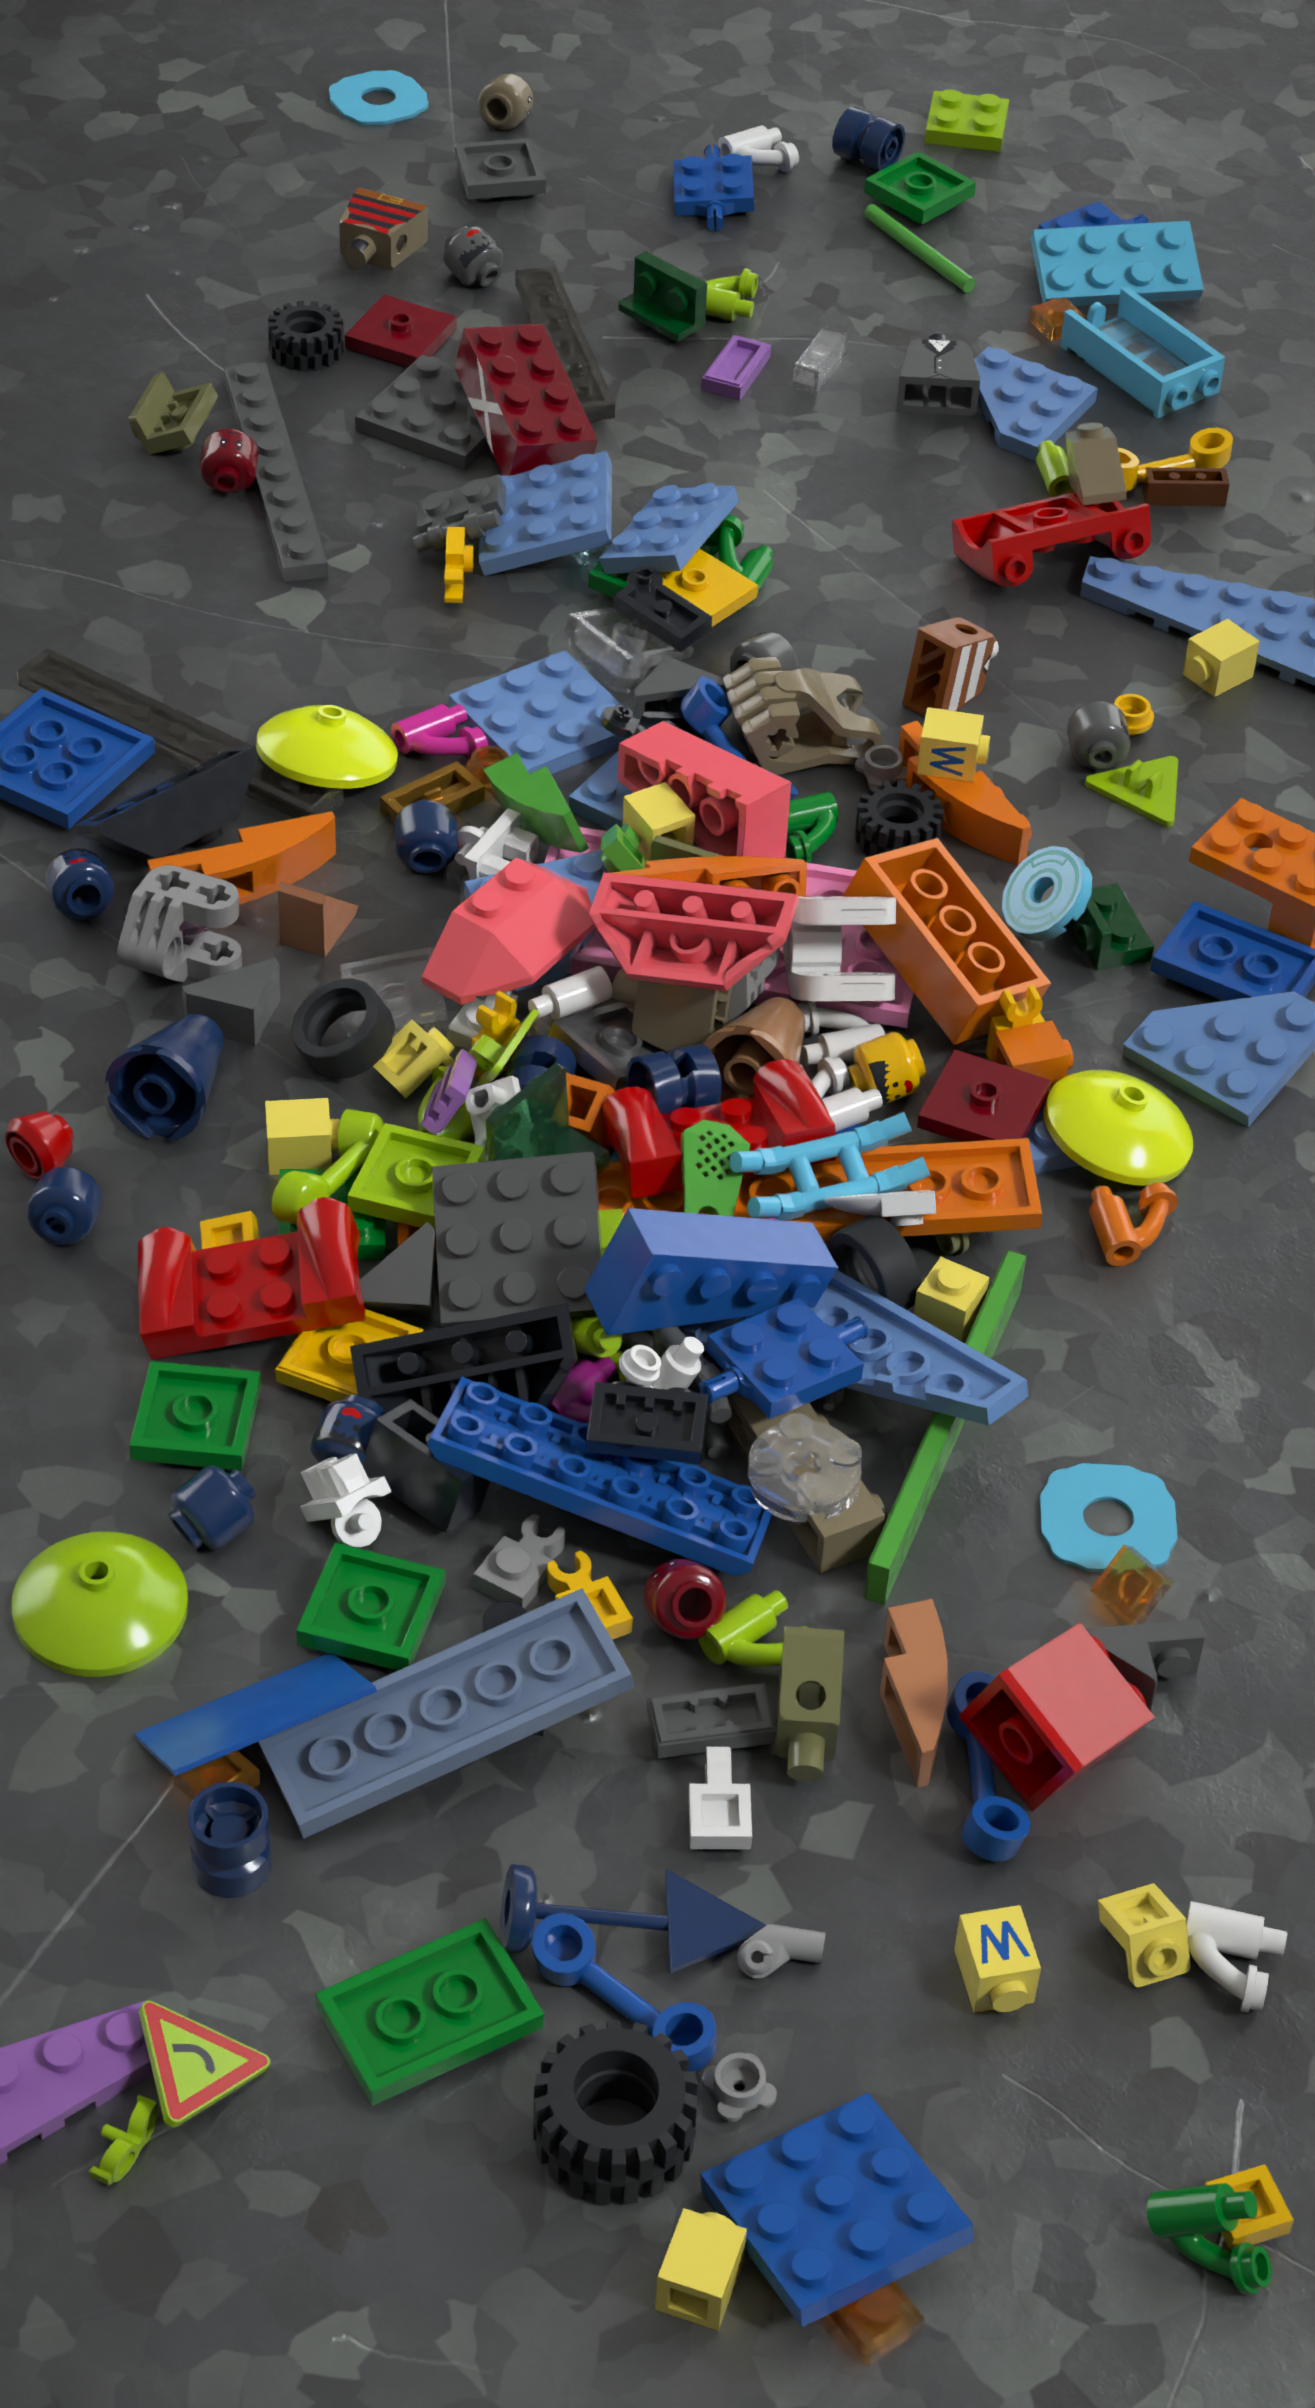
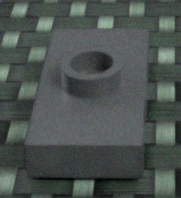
M764 1683L647 1698V1714L657 1758L706 1752V1747H731V1749L775 1743L776 1728Z

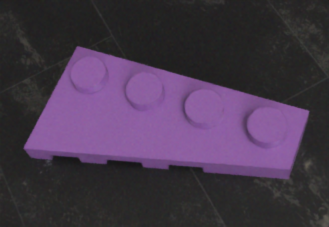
M145 2001L0 2048V2164L8 2160V2152L33 2137L39 2135L43 2140L65 2127L64 2119L89 2104L97 2108L153 2075L139 2016V2009Z

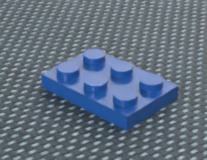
M1194 901L1154 954L1150 971L1222 1001L1292 991L1306 998L1315 985V949Z

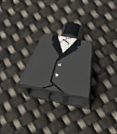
M939 333L930 335L926 340L913 339L909 341L900 371L896 412L976 416L980 375L970 345L961 341H949L945 335Z

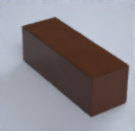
M1146 467L1143 494L1145 503L1150 506H1226L1230 484L1226 468Z

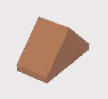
M281 881L278 889L280 943L326 957L355 917L358 905Z

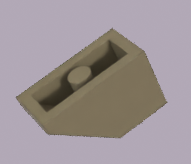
M1085 423L1077 426V431L1065 432L1069 484L1083 505L1127 500L1117 440L1110 428L1103 427L1101 423Z

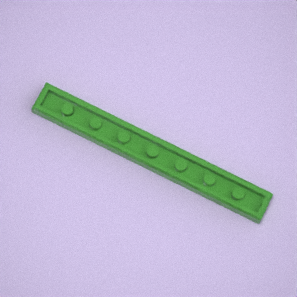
M1009 1250L1003 1256L965 1342L966 1345L992 1359L1022 1288L1026 1255ZM934 1412L868 1561L864 1592L867 1600L882 1605L886 1604L966 1419Z

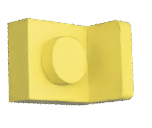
M411 1019L393 1037L392 1043L384 1056L372 1067L406 1099L432 1073L433 1069L440 1064L445 1067L450 1064L454 1065L455 1061L449 1054L455 1047L434 1026L428 1032H425Z
M1154 1883L1098 1900L1100 1922L1126 1950L1128 1978L1135 1987L1146 1986L1185 1974L1190 1970L1186 1918Z

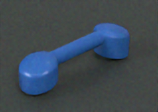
M706 676L700 677L681 702V711L686 722L694 731L702 735L708 743L746 760L720 728L732 712L726 693L711 678ZM791 784L790 800H793L798 794V790Z
M975 1671L969 1672L960 1678L948 1699L946 1709L951 1727L961 1738L966 1739L974 1803L962 1826L961 1836L967 1848L978 1857L993 1862L1004 1861L1016 1855L1030 1831L1031 1821L1027 1813L1018 1804L997 1796L992 1759L958 1717L996 1678L992 1674Z
M557 1913L547 1916L538 1923L533 1932L532 1950L536 1967L545 1979L555 1985L567 1987L582 1984L633 2024L636 2022L648 2026L649 2036L655 2038L660 2032L672 2040L671 2052L682 2049L689 2059L688 2071H699L710 2063L716 2053L717 2031L713 2014L705 2006L694 2002H681L669 2006L663 2012H660L596 1964L595 1940L592 1930L585 1921L573 1914Z

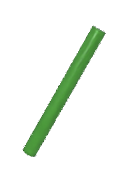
M870 204L865 209V218L963 292L969 293L974 289L976 285L974 278L878 206Z

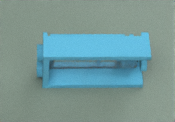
M1125 287L1121 289L1117 317L1105 322L1106 307L1099 302L1091 305L1087 320L1072 309L1064 312L1060 347L1065 351L1073 350L1076 352L1079 358H1084L1086 363L1153 411L1154 417L1160 418L1220 392L1225 356L1130 288Z

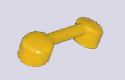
M1222 428L1200 430L1191 438L1188 454L1139 465L1137 456L1132 452L1118 448L1126 492L1132 491L1137 483L1144 482L1146 467H1224L1231 458L1232 434Z

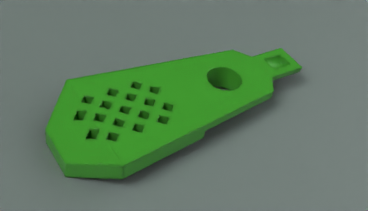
M703 1119L682 1132L681 1163L684 1213L698 1214L699 1212H708L711 1215L733 1216L744 1172H733L727 1157L730 1159L734 1151H749L750 1144L730 1125Z

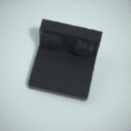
M617 1381L611 1384L595 1382L586 1452L700 1464L704 1456L708 1394L694 1393L689 1389L680 1387L667 1390L638 1387L633 1383Z

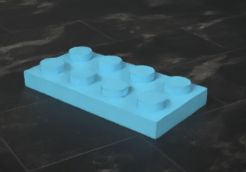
M1190 221L1034 229L1030 238L1043 308L1092 305L1095 302L1119 304L1121 289L1125 287L1130 288L1148 302L1200 299L1204 290Z

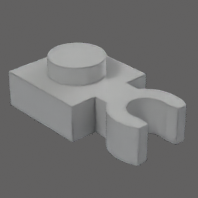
M536 1514L530 1515L522 1524L521 1540L516 1542L503 1536L474 1572L473 1588L500 1602H513L525 1609L547 1582L548 1562L561 1554L564 1549L565 1528L559 1526L551 1536L538 1537L540 1516Z

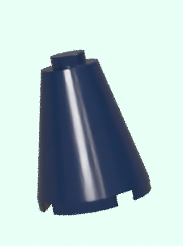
M186 1015L126 1049L115 1058L106 1072L105 1083L108 1081L111 1093L107 1099L112 1112L124 1126L137 1135L149 1139L154 1134L169 1136L166 1141L181 1139L195 1129L203 1117L224 1046V1036L217 1023L205 1015Z

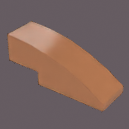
M933 1599L889 1607L883 1642L889 1657L884 1658L880 1697L917 1788L928 1786L938 1757L948 1692V1659L943 1629Z

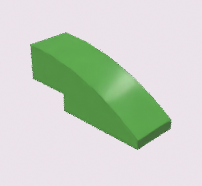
M517 752L483 769L504 811L509 808L520 812V829L539 836V841L560 849L578 853L589 849L567 802L547 766L529 774Z

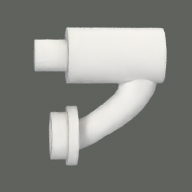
M763 125L721 137L718 142L721 157L727 154L752 155V165L778 166L781 171L787 172L791 171L793 166H796L799 162L796 146L791 142H781L782 135L777 127L767 129Z
M596 966L544 986L541 996L528 1001L529 1011L534 1008L540 1013L528 1029L527 1035L548 1036L552 1021L591 1010L595 1005L610 1000L613 991L611 981L605 970L600 966Z
M802 1001L797 1004L804 1013L806 1020L804 1033H807L809 1036L817 1035L819 1027L838 1030L820 1034L818 1043L802 1046L801 1053L806 1066L817 1064L820 1059L825 1057L832 1059L839 1057L844 1061L845 1065L854 1064L853 1053L858 1044L885 1035L879 1023L870 1025L856 1015L816 1007L814 1001Z
M825 1057L819 1060L818 1073L811 1081L821 1099L826 1091L832 1095L822 1099L835 1123L836 1132L867 1121L870 1111L882 1107V1096L877 1089L861 1092L860 1089L853 1087L842 1091L843 1087L849 1085L850 1076L847 1066L841 1058L836 1057L832 1059Z
M689 1336L683 1340L681 1345L668 1347L660 1359L659 1355L650 1347L635 1345L622 1354L619 1359V1368L626 1377L627 1382L633 1383L638 1387L666 1390L674 1387L688 1389L701 1370L699 1357L704 1351V1346L698 1339Z
M1190 1901L1186 1922L1189 1952L1192 1958L1207 1975L1231 1994L1241 1999V2012L1249 2013L1250 2009L1262 2011L1269 1974L1257 1971V1966L1250 1964L1247 1974H1244L1228 1962L1220 1952L1257 1960L1259 1951L1283 1956L1287 1931L1264 1927V1917Z

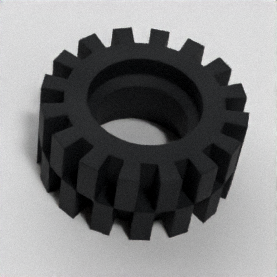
M297 301V306L293 307L290 303L284 304V310L276 308L273 311V315L269 316V351L271 358H276L278 365L282 366L286 363L287 369L290 370L300 366V371L308 372V367L313 366L315 371L322 370V364L330 367L334 365V360L339 361L342 358V353H344L343 318L340 317V313L336 309L331 311L330 305L324 304L320 308L319 303L316 301H311L310 305H304V301Z
M890 781L882 782L881 790L875 785L868 788V794L863 792L860 796L857 807L855 840L859 842V848L863 853L870 850V857L936 838L940 840L943 821V809H941L942 803L940 799H934L935 793L929 789L921 793L922 785L916 783L913 784L912 788H906V781H898L897 787H892ZM892 822H901L906 824H897Z

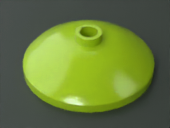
M120 1532L85 1533L53 1544L38 1554L25 1567L14 1587L11 1603L12 1618L15 1631L23 1646L31 1655L46 1666L75 1676H113L146 1665L171 1646L181 1632L188 1612L187 1585L176 1561L156 1544L144 1538Z

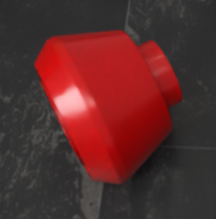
M42 1111L15 1117L8 1124L5 1134L7 1148L17 1165L34 1179L40 1180L44 1173L55 1167H63L73 1151L71 1142L74 1140L73 1131L67 1121L60 1115H51L48 1112Z

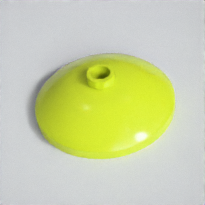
M312 705L282 712L269 719L259 728L256 739L257 753L270 768L290 779L326 788H360L382 782L395 771L398 758L397 748L384 730L361 715L334 705Z
M1088 1070L1073 1073L1063 1077L1054 1084L1044 1103V1122L1057 1146L1077 1164L1103 1178L1123 1184L1140 1186L1165 1183L1177 1177L1185 1169L1191 1158L1193 1136L1179 1108L1160 1090L1134 1076L1110 1070Z

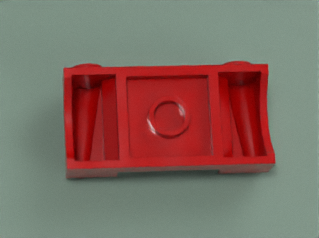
M1072 492L952 520L954 555L959 557L985 580L1004 587H1015L1030 577L1033 571L1032 552H1049L1056 548L1055 544L1068 541L1071 543H1087L1095 539L1106 545L1118 558L1133 559L1143 554L1150 546V505L1144 503L1126 509L1119 501L1083 505L1076 493Z
M789 1059L775 1060L759 1068L753 1079L754 1097L731 1098L720 1104L698 1108L683 1107L671 1113L661 1114L648 1090L640 1087H626L610 1094L604 1100L602 1106L604 1144L606 1148L613 1147L616 1150L632 1199L683 1189L681 1134L684 1130L703 1119L730 1125L750 1144L749 1151H756L757 1148L786 1147L836 1135L835 1123L802 1065ZM836 1157L811 1162L810 1165L835 1161ZM744 1172L742 1178L756 1176V1174Z
M317 1198L298 1211L297 1232L196 1250L188 1234L171 1227L157 1228L141 1238L138 1242L140 1336L151 1359L366 1320L358 1270V1246L361 1242L360 1232L350 1207L346 1203L333 1198Z

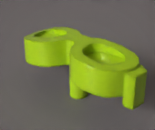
M138 2094L137 2104L129 2120L127 2132L109 2124L104 2125L101 2136L114 2142L102 2157L99 2168L93 2166L89 2170L90 2178L109 2186L113 2182L120 2181L129 2172L155 2129L158 2118V2104L156 2101Z

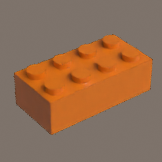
M938 838L864 858L843 897L896 898V924L863 925V927L954 1045L989 1034L991 1017L1005 1015L999 1002L1000 995L1004 990L1009 989L1015 1002H1019L1026 997L1028 986L1034 985L1042 998L1051 985L1049 979Z

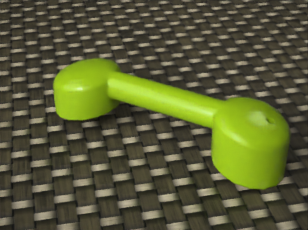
M346 1109L343 1112L338 1131L340 1158L321 1176L291 1171L280 1179L272 1196V1212L278 1221L297 1225V1213L301 1208L317 1198H330L364 1164L384 1125L379 1115L353 1109Z

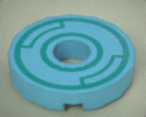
M1051 846L1037 850L1018 865L1006 884L1002 899V912L1006 923L1029 940L1044 941L1058 937L1066 931L1063 926L1068 924L1071 919L1077 921L1085 911L1092 892L1091 872L1085 866L1084 861L1068 848ZM1051 886H1054L1051 896L1044 902H1041L1044 892Z

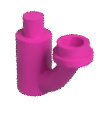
M440 704L393 723L391 726L393 741L398 750L403 754L416 751L434 756L465 755L468 760L475 762L488 752L487 738L479 727L462 728L459 730L458 737L448 738V736L455 733L456 725L464 723L468 719L467 712L461 704L451 708Z

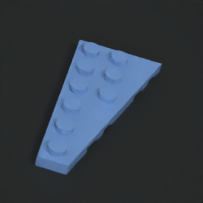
M1090 556L1082 580L1081 597L1125 615H1131L1136 612L1154 619V627L1169 632L1174 627L1191 634L1190 638L1228 618L1260 641L1255 666L1264 664L1280 671L1279 679L1293 685L1298 679L1315 685L1314 598L1294 595L1288 591H1272L1251 587L1245 583H1230L1209 579L1198 574L1188 575L1166 571L1156 566L1145 567L1119 562L1113 558Z
M838 1270L835 1272L816 1306L810 1308L824 1323L833 1327L856 1316L862 1317L861 1321L864 1320L867 1324L868 1337L846 1345L864 1363L862 1380L844 1388L988 1426L1029 1397L1027 1379ZM752 1316L682 1325L679 1329L686 1337L690 1336L698 1339L703 1344L704 1351H706L709 1334Z

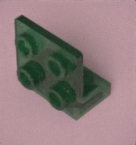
M558 1063L552 1065L540 1076L532 1078L524 1089L505 1104L497 1106L486 1119L488 1161L593 1151L596 1157L597 1175L609 1166V1151L569 1127L566 1068Z

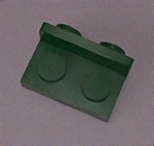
M644 251L635 257L633 293L619 301L618 310L634 318L637 322L660 332L669 339L681 341L705 326L707 283Z
M1119 884L1093 887L1083 914L1077 921L1074 919L1069 921L1076 932L1080 950L1083 953L1087 952L1097 971L1152 961L1154 945Z

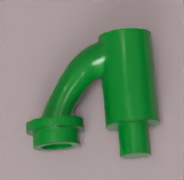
M727 515L711 534L718 543L719 561L758 584L759 592L773 570V551L766 545H760L757 549L749 550L739 564L735 547L741 543L744 537V526L736 516Z
M830 791L790 800L787 836H792L787 837V858L801 859L806 863H811L812 853L833 834L838 822L839 813L836 800ZM811 830L810 833L807 834V835H806V833L804 832V831Z
M1222 2183L1157 2191L1149 2196L1147 2219L1151 2231L1157 2238H1169L1172 2244L1191 2261L1233 2279L1236 2288L1242 2294H1255L1260 2288L1269 2285L1272 2267L1269 2255L1263 2247H1254L1248 2242L1238 2243L1230 2252L1201 2235L1233 2231L1240 2219L1254 2218L1257 2215L1258 2205L1252 2191L1234 2192L1229 2184Z

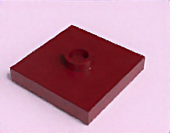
M383 295L345 334V348L409 367L421 355L431 357L457 329V316Z
M954 1049L918 1114L917 1128L960 1142L1026 1138L1049 1094L1051 1080Z

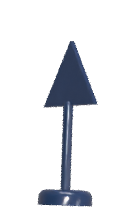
M511 1864L507 1871L502 1897L500 1942L507 1953H520L526 1950L532 1939L535 1919H544L549 1915L557 1913L573 1914L585 1921L586 1924L667 1931L670 1974L743 1944L747 1939L764 1928L766 1924L668 1869L664 1873L666 1915L537 1903V1879L534 1871L525 1865Z

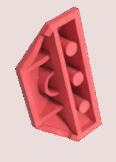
M516 857L452 911L422 974V984L463 1005L476 1001V996L495 995L498 991L504 993L535 983L596 929L589 916L591 902L587 889L548 868Z
M604 872L589 916L628 979L727 991L786 942L799 898L797 894Z

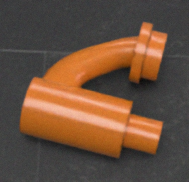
M1153 1183L1146 1186L1140 1192L1138 1208L1145 1219L1136 1228L1133 1227L1123 1199L1113 1195L1108 1186H1099L1091 1192L1093 1203L1089 1208V1215L1106 1261L1112 1266L1131 1264L1140 1256L1142 1250L1149 1247L1157 1239L1166 1217L1178 1205V1199L1173 1190L1169 1189L1164 1183Z

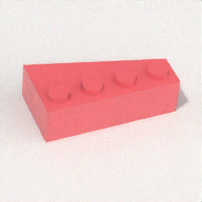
M664 721L619 743L618 781L633 793L666 782L695 814L694 842L702 849L723 856L785 857L791 792L790 781Z

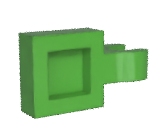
M628 823L621 828L615 824L601 835L602 843L600 849L603 851V854L600 857L610 873L645 869V861L648 860L638 849L641 838Z

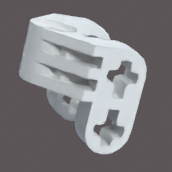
M798 896L799 902L786 942L783 944V957L791 997L802 1001L895 1000L894 973L840 972V966L842 962L841 925L896 924V898Z

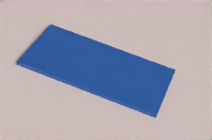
M327 1653L136 1732L134 1736L174 1776H177L373 1694L377 1690L375 1685L336 1655Z

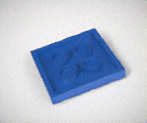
M40 688L0 722V799L66 829H70L155 753L154 738Z
M869 2093L700 2173L701 2190L717 2213L727 2217L735 2225L747 2229L745 2251L801 2328L974 2241L973 2223Z

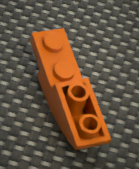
M918 721L901 725L898 750L903 756L902 766L907 767L906 788H912L913 784L916 783L922 785L921 793L928 789L935 793L934 799L939 798L942 803V828L968 845L998 859L1015 865H1019L1026 859L1029 841L1032 837L1030 823L1007 800L1002 789L995 786L982 770L975 772L974 782L917 774L923 727Z
M331 811L238 829L239 843L147 860L148 873L157 867L171 865L230 882L238 890L240 905L278 891L281 881L293 884L303 879L336 855L335 816Z
M755 856L675 858L645 861V869L612 872L614 874L792 893L806 897L807 863L801 859Z

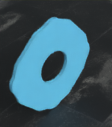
M394 70L370 71L345 77L329 87L330 103L344 118L360 125H386L414 118L419 113L428 109L427 93L413 78ZM382 90L392 93L395 99L388 104L374 105L365 102L362 96L370 91Z
M1081 1463L1069 1468L1058 1469L1051 1473L1046 1486L1040 1494L1041 1536L1049 1546L1051 1554L1056 1560L1073 1565L1086 1572L1137 1574L1148 1569L1159 1568L1168 1562L1170 1553L1177 1543L1175 1501L1166 1490L1164 1482L1154 1474L1145 1473L1128 1465ZM1096 1501H1114L1129 1510L1133 1518V1525L1127 1532L1121 1535H1101L1090 1529L1085 1523L1083 1517L1084 1510Z

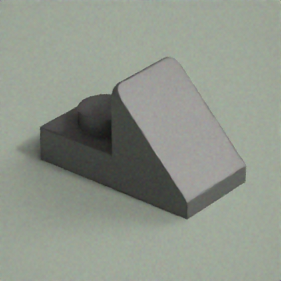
M1200 1619L1086 1628L1090 1635L1095 1636L1103 1643L1109 1654V1659L1125 1680L1140 1690L1150 1711L1152 1710L1158 1676L1176 1678L1184 1674L1197 1673L1205 1640Z

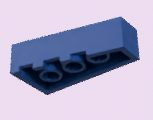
M628 1208L584 1291L606 1335L609 1336L755 1316L798 1297L809 1308H814L837 1271L838 1266L813 1223Z

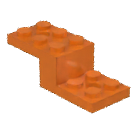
M1240 798L1191 847L1189 862L1272 902L1267 930L1315 949V833L1257 804ZM1249 848H1259V849H1258L1257 851H1253V850H1250Z

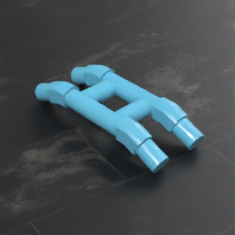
M905 1112L880 1122L877 1120L868 1125L854 1128L850 1132L786 1147L776 1146L772 1148H757L756 1151H734L730 1156V1168L733 1172H753L756 1175L783 1172L786 1168H789L798 1190L786 1194L750 1198L747 1210L752 1218L773 1217L777 1220L803 1217L806 1213L831 1208L832 1206L825 1203L824 1198L900 1192L907 1189L908 1185L931 1176L923 1156L899 1167L895 1165L886 1170L875 1172L872 1176H869L860 1153L877 1149L888 1144V1141L912 1131ZM838 1156L848 1181L819 1188L810 1163Z

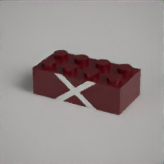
M543 324L463 328L454 369L502 475L512 476L531 471L541 465H554L573 460L583 454L595 453L598 439Z

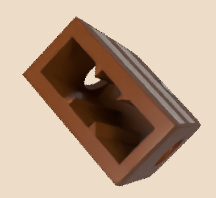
M960 617L919 628L902 704L924 717L926 716L927 707L950 711L960 709L983 690L990 660L998 653L999 647L996 638L992 633Z

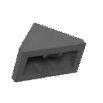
M667 656L634 689L633 716L636 719H641L644 711L682 713L681 702L700 677L706 676L711 678L726 693L723 678Z
M273 957L183 986L184 1016L189 1014L205 1015L217 1023L222 1030L224 1039L256 1046L281 1000L279 962Z
M428 1222L360 1279L365 1309L379 1314L432 1317L437 1249L435 1229Z

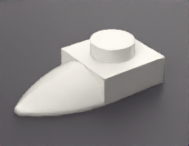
M931 1190L824 1198L826 1204L845 1212L881 1217L890 1216L893 1226L923 1224V1214L936 1213L935 1191Z

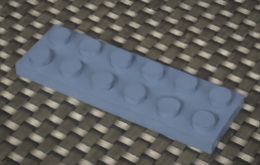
M581 1588L376 1680L372 1684L376 1686L377 1692L258 1741V1745L304 1839L635 1687L629 1668L586 1593Z

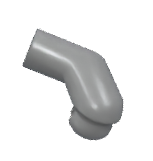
M768 1924L740 1946L737 1954L738 1964L747 1976L753 1978H763L770 1975L790 1959L821 1964L826 1932Z

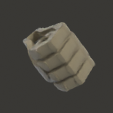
M776 657L752 658L748 663L723 677L729 706L733 710L735 721L740 726L742 734L748 743V750L756 758L757 766L780 775L827 763L855 765L858 758L865 757V753L869 748L882 745V735L875 721L856 714L863 701L864 693L858 681L849 675L818 672L808 667L792 671H780L781 664ZM841 694H848L844 699L837 700V697ZM847 738L868 739L860 745H850L846 742Z

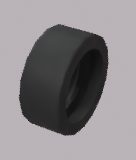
M347 978L331 981L311 993L302 1002L294 1015L291 1033L296 1048L320 1075L332 1079L352 1078L369 1070L384 1056L392 1043L395 1024L391 1011L368 983ZM366 1011L364 1021L350 1038L335 1046L320 1047L322 1037L329 1026L337 1019L350 1012Z
M868 1215L830 1236L827 1249L838 1266V1271L906 1310L915 1305L916 1291L921 1285L920 1273L908 1244L892 1224L882 1217Z

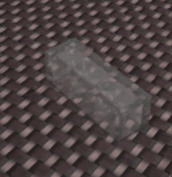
M823 326L794 365L793 388L814 394L819 392L846 355L848 332Z

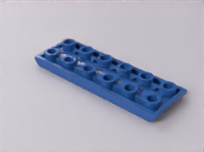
M461 1377L428 1442V1447L437 1460L724 1573L737 1576L751 1571L778 1499L762 1494L751 1486L739 1485L708 1473L704 1468L697 1465L586 1452L588 1423H580L552 1412L541 1404L529 1403L496 1390L487 1383L475 1382L465 1377Z

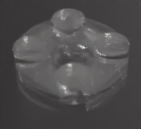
M801 1413L786 1415L781 1419L779 1425L772 1426L760 1434L750 1448L747 1473L752 1484V1494L756 1502L766 1511L785 1520L807 1522V1515H818L825 1512V1519L835 1517L848 1509L859 1493L862 1449L856 1441L849 1439L844 1433L830 1425L812 1421L807 1415ZM795 1466H810L814 1468L817 1474L807 1471L802 1476L796 1475L794 1473Z

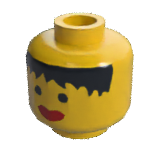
M890 1032L858 1044L853 1053L854 1065L847 1067L852 1088L856 1087L861 1092L877 1089L882 1096L883 1105L915 1094L920 1087V1079L926 1077L924 1061L916 1042L912 1038L906 1040L897 1032Z

